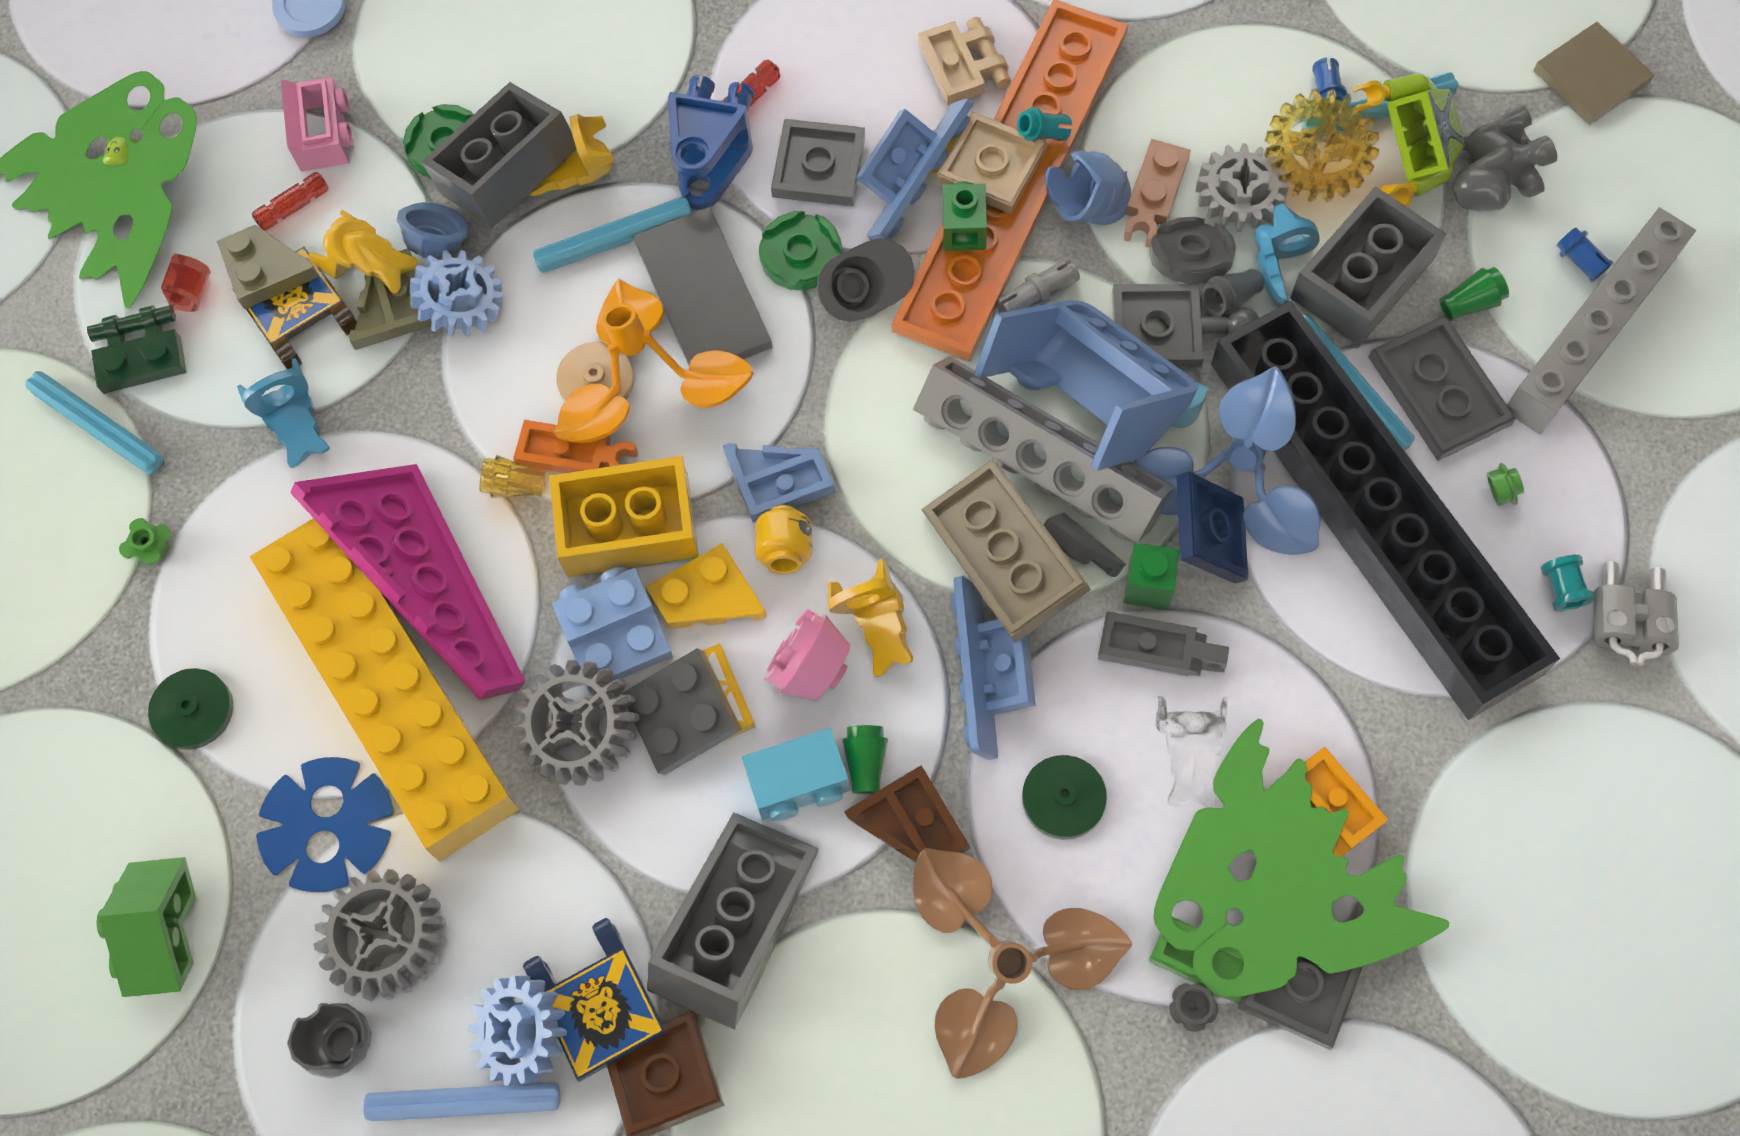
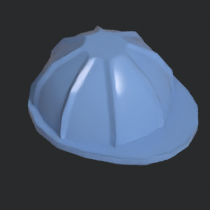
M422 202L406 206L398 211L396 221L400 225L406 247L423 258L431 255L438 259L443 255L444 250L451 254L460 247L463 239L467 237L468 225L466 219L462 214L447 206Z

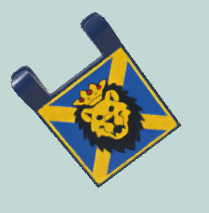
M604 918L592 926V930L606 957L556 984L549 965L539 956H534L523 964L526 975L530 976V980L545 981L543 992L555 991L557 993V998L552 1006L554 1009H564L565 1015L557 1020L558 1027L567 1030L566 1036L557 1038L578 1082L667 1033L626 951L616 926L608 918Z

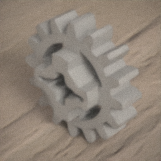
M1242 143L1240 152H1234L1230 145L1225 146L1223 156L1212 152L1209 163L1201 165L1195 192L1200 193L1198 199L1199 207L1209 206L1206 217L1212 219L1217 215L1222 218L1220 225L1224 227L1229 222L1236 223L1237 232H1242L1245 223H1250L1254 230L1260 226L1262 219L1272 223L1274 221L1273 207L1282 203L1285 204L1289 189V183L1284 181L1287 173L1286 169H1275L1278 158L1276 156L1269 157L1268 159L1263 158L1264 148L1259 147L1255 153H1251L1245 143Z

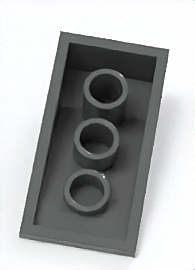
M733 812L648 962L647 991L735 1030L760 981L818 854V848Z

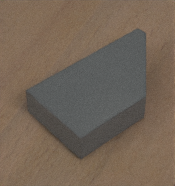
M1066 513L1049 517L1043 524L1063 552L1073 560L1085 565L1092 561L1111 577H1117L1126 566L1125 562Z

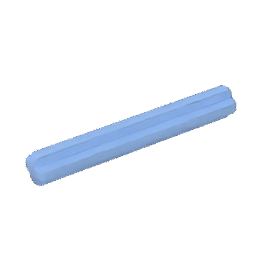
M548 1082L513 1086L496 1085L368 1093L364 1098L363 1112L366 1120L387 1121L555 1111L559 1108L560 1089L556 1083Z

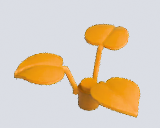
M617 279L603 303L596 324L597 335L604 344L608 345L607 349L611 356L612 387L609 390L603 384H589L575 390L562 405L558 423L553 433L561 440L586 443L606 438L617 431L624 424L630 412L628 401L623 397L617 396L621 391L619 354L623 353L626 356H634L644 349L645 344H648L680 378L685 379L680 388L681 394L690 405L699 408L715 407L730 400L749 383L754 374L750 364L741 357L718 350L705 351L695 355L690 361L689 370L680 367L651 334L660 325L664 316V307L661 301L653 294L637 289L625 281Z

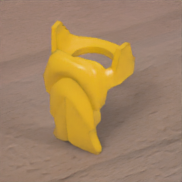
M576 114L569 117L577 150L529 195L538 196L556 189L563 190L576 184L592 183L610 172L612 163L615 162L614 157L603 142L594 138L596 133L606 127L603 116L585 117Z
M341 210L340 214L343 217L338 218L332 223L331 228L327 230L323 238L324 250L327 253L326 257L311 251L309 260L334 279H338L348 268L355 267L366 276H376L384 282L392 293L398 294L401 289V274L414 270L419 264L418 260L391 247L390 241L377 235L376 229L366 221L357 219L346 211Z
M882 558L878 560L876 573L867 582L855 585L844 591L839 582L828 583L827 604L829 611L836 614H853L858 627H863L866 644L871 646L873 652L874 676L880 677L884 675L896 662L903 665L912 663L913 654L907 646L905 637L907 628L901 613L904 610L903 597L891 579L886 560Z

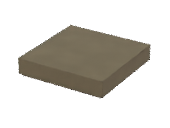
M1595 22L1539 60L1533 70L1589 125L1646 87L1654 77V74L1599 22Z

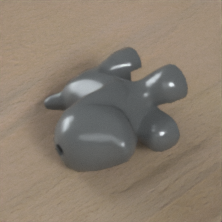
M1525 106L1514 108L1497 121L1483 125L1474 130L1470 136L1463 137L1464 147L1462 150L1467 151L1476 162L1459 171L1453 183L1454 197L1462 208L1478 212L1501 210L1508 204L1511 198L1510 185H1514L1522 196L1528 198L1544 192L1543 179L1534 165L1546 166L1555 163L1558 157L1553 141L1548 136H1542L1533 141L1527 137L1524 128L1532 125V119Z

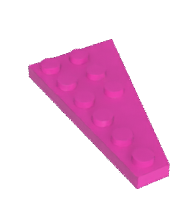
M417 464L294 483L290 491L293 497L479 700L516 692L521 689L525 679Z

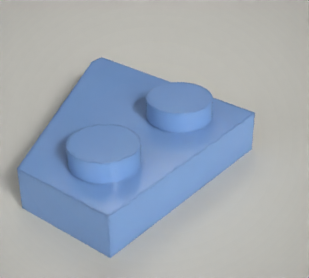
M733 443L723 445L725 456L753 523L757 521L760 515L777 505H789L795 508L835 493L834 483L818 448L797 447L787 450L781 446L763 445V450L738 449L737 444Z

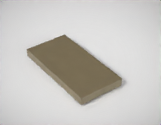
M994 459L921 509L1015 643L1091 590L1087 582Z

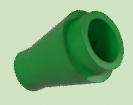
M1496 267L1488 270L1480 268L1450 293L1440 297L1439 302L1445 316L1452 321L1460 316L1501 306L1502 300L1509 297V288L1505 278Z
M876 725L849 726L846 728L847 738H843L842 742L852 782V793L874 794L880 790V779L888 738L884 737V727Z

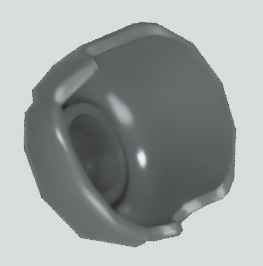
M320 1003L317 1010L310 1016L295 1019L287 1045L292 1060L310 1074L334 1078L350 1072L366 1057L367 1050L371 1044L372 1033L366 1017L348 1003Z

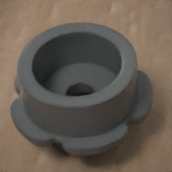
M1184 983L1173 991V1002L1169 1005V1012L1177 1024H1183L1184 1028L1188 1031L1198 1032L1204 1030L1207 1023L1214 1022L1218 1014V1005L1214 1000L1213 993L1201 983L1194 985ZM1191 1002L1197 1004V1011H1191L1189 1009V1004Z

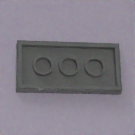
M710 206L633 235L635 245L659 300L664 307L666 316L688 366L695 355L705 351H725L745 359L773 348L771 338Z

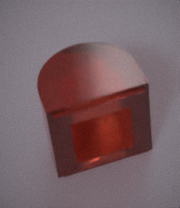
M174 253L160 288L168 304L172 305L174 310L185 312L197 311L211 271L207 265L195 258Z

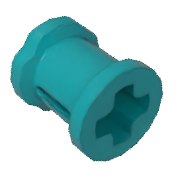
M1579 554L1555 558L1544 563L1540 568L1542 575L1549 578L1556 599L1552 603L1553 609L1556 612L1577 609L1592 603L1596 599L1594 592L1587 589L1580 568L1583 565V559Z

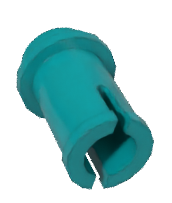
M1031 107L1026 111H1022L1018 116L1017 131L1027 141L1034 142L1039 138L1065 141L1069 138L1072 129L1059 128L1058 126L1059 124L1072 125V121L1067 114L1043 113L1039 108Z

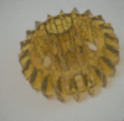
M1317 88L1311 91L1309 100L1299 93L1295 96L1293 105L1286 102L1281 106L1279 110L1281 116L1274 115L1272 117L1270 126L1273 130L1267 131L1264 139L1271 146L1266 148L1264 156L1267 159L1272 156L1278 158L1270 165L1271 168L1286 169V172L1283 173L1279 181L1291 182L1295 185L1292 190L1293 197L1298 196L1302 189L1308 191L1307 198L1309 202L1316 199L1318 192L1322 193L1326 203L1332 201L1335 191L1343 198L1348 196L1350 186L1354 188L1361 187L1364 182L1363 175H1370L1373 171L1374 166L1371 161L1376 160L1379 155V149L1372 145L1376 144L1379 140V132L1368 131L1375 123L1374 117L1361 118L1363 111H1359L1349 105L1352 98L1350 94H1346L1342 101L1335 99L1336 92L1334 88L1328 91L1325 98L1321 97ZM1320 118L1317 127L1313 129L1302 128L1300 132L1291 131L1297 124L1305 120ZM1335 123L1340 125L1349 136L1338 132ZM1323 132L1322 141L1326 143L1324 148H1328L1320 159L1321 150L1317 148L1319 143H1315ZM1293 154L1302 156L1308 163V169L1301 165ZM1342 159L1352 160L1350 165L1340 171L1323 173L1325 166L1329 162H1341Z

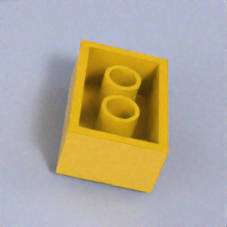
M683 456L549 476L557 558L567 577L606 572L618 566L633 568L699 557L690 483Z

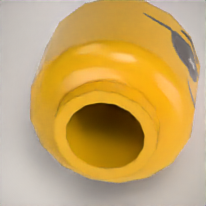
M777 505L760 515L755 522L756 559L773 573L790 574L800 570L813 554L811 520L792 506Z

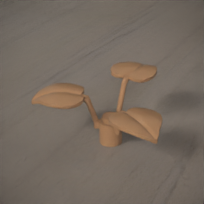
M931 848L923 849L917 858L913 873V894L921 917L932 928L942 933L955 932L967 920L992 948L988 955V965L996 979L986 991L985 996L983 997L974 989L962 988L946 996L936 1011L934 1021L936 1039L945 1057L949 1071L956 1079L973 1076L986 1070L996 1063L1012 1045L1017 1031L1016 1013L1007 1003L993 1001L996 993L1004 988L1006 983L1016 984L1025 980L1031 972L1033 962L1049 955L1047 967L1055 981L1068 989L1085 990L1096 986L1108 977L1119 960L1132 947L1130 938L1113 921L1096 912L1082 908L1062 909L1046 919L1043 924V937L1047 944L1045 947L1029 952L1024 946L1014 941L1006 940L999 942L973 914L985 909L991 900L992 880L985 866L967 854Z

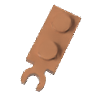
M1151 139L1127 205L1126 215L1132 217L1126 223L1124 241L1129 242L1133 232L1142 230L1147 234L1145 247L1150 248L1152 237H1155L1157 234V224L1162 225L1169 218L1190 157V149Z

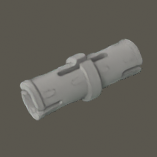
M1065 257L1040 274L1032 273L1027 276L1025 283L997 299V309L999 313L1045 305L1051 302L1050 297L1079 281L1080 273L1074 262L1071 263V259Z

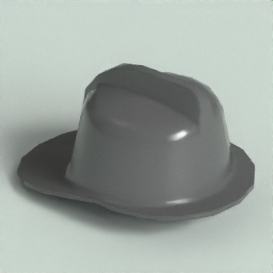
M878 238L851 248L833 257L823 266L818 275L817 283L820 303L830 315L838 320L848 322L862 320L882 311L904 298L913 285L915 270L912 258L903 246L888 239Z

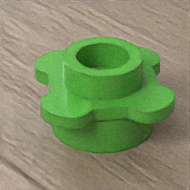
M143 518L133 520L129 524L130 533L126 541L119 546L120 554L126 559L136 557L147 565L156 564L164 557L168 550L171 530L165 524L158 526L148 524ZM148 538V542L142 545V540Z

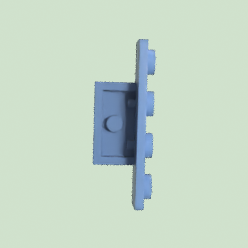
M965 98L952 103L934 132L906 109L900 110L855 178L887 203L866 235L868 239H891L900 230L904 223L902 214L909 204L913 205L922 196L926 189V184L923 183L931 170L935 171L948 155V150L945 149L952 137L960 135L968 125L970 117L967 114L974 104L971 100Z
M959 576L953 579L955 593L951 595V606L958 622L959 635L956 636L955 647L958 657L962 662L963 679L960 680L959 688L962 700L966 704L967 712L964 737L972 753L987 760L998 759L994 715L1036 706L1028 635L1015 643L999 619L984 623L982 595L972 581L964 576Z

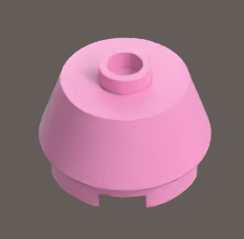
M805 609L795 621V624L799 626L798 630L795 628L786 641H782L766 670L768 674L764 680L777 687V693L817 701L828 687L834 689L844 676L848 666L843 662L849 652L850 644L826 614L820 617L809 609Z

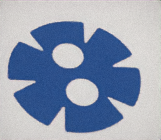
M324 757L302 763L301 771L305 790L288 775H283L273 785L264 799L259 816L283 823V826L257 833L258 849L264 864L273 875H278L298 859L289 881L290 887L307 892L333 891V889L346 887L349 885V878L344 858L348 859L361 873L367 874L368 870L370 871L384 853L391 832L367 825L366 823L392 815L391 799L385 785L375 773H372L355 788L351 789L360 768V763L339 757ZM328 785L337 787L343 795V804L340 810L330 817L316 815L311 808V798L315 791ZM319 831H330L336 835L339 841V849L336 855L324 863L312 861L306 852L308 840Z

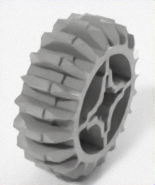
M568 660L565 670L560 665L553 664L549 666L550 679L542 674L534 676L538 687L537 691L529 688L522 690L523 695L530 701L528 706L518 705L515 708L518 714L525 715V720L523 723L515 724L513 728L516 732L526 733V737L520 740L516 746L520 750H532L526 762L529 766L541 764L539 774L544 778H550L555 774L556 783L564 785L568 784L572 778L575 785L583 786L586 784L588 776L593 781L599 782L604 779L603 767L611 772H616L619 769L618 762L614 757L615 755L626 758L631 755V751L623 745L625 739L636 740L638 738V734L627 730L628 723H635L640 718L637 713L626 712V708L633 705L636 700L633 695H621L627 684L622 679L612 681L613 670L603 667L598 671L597 664L591 661H586L581 667L578 661ZM587 685L597 692L591 699L584 698L577 704L562 694L570 688ZM551 709L553 713V724L551 728L547 731V716L549 710ZM607 713V729L603 738L599 730V723L601 718ZM573 714L582 716V721H577L582 723L579 729L581 732L571 729V725L576 724L571 722ZM577 742L580 746L587 747L591 754L579 760L569 761L556 751L562 746L569 747L572 743Z
M387 869L381 879L375 870H368L365 884L357 877H350L349 886L351 891L345 893L339 888L333 889L334 897L339 902L335 907L329 904L321 906L322 912L329 916L328 922L314 924L317 932L326 935L325 938L313 944L316 951L326 953L318 962L320 968L325 971L333 970L329 981L336 986L344 984L345 993L355 996L361 991L362 997L368 1001H373L378 991L386 1000L393 999L396 984L403 992H412L410 977L414 975L422 981L427 980L428 974L422 969V966L426 961L437 965L440 960L438 956L431 952L432 947H441L446 944V939L443 936L434 933V931L446 926V920L442 916L434 915L441 908L440 902L436 898L428 899L431 889L424 883L416 886V878L408 873L399 880L398 873L395 870ZM388 899L387 902L381 901L379 907L369 915L358 914L366 906L379 900ZM407 905L410 906L415 920L413 941L407 939L402 932V925L406 918L403 912ZM368 927L375 931L377 929L381 931L387 930L388 934L397 941L393 942L386 938L384 940L380 938L374 939V935L364 928ZM349 928L358 935V945L354 952L357 958L354 964L347 950ZM395 953L404 955L392 966L379 971H373L375 966L380 967L387 956Z

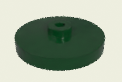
M198 668L184 669L167 677L155 689L148 707L149 723L154 733L172 747L184 750L201 748L216 740L227 728L233 713V698L228 686L214 673Z
M1056 755L1039 762L1027 775L1022 790V805L1030 823L1041 833L1062 840L1075 839L1090 832L1101 820L1107 801L1106 787L1098 771L1085 760L1071 755Z

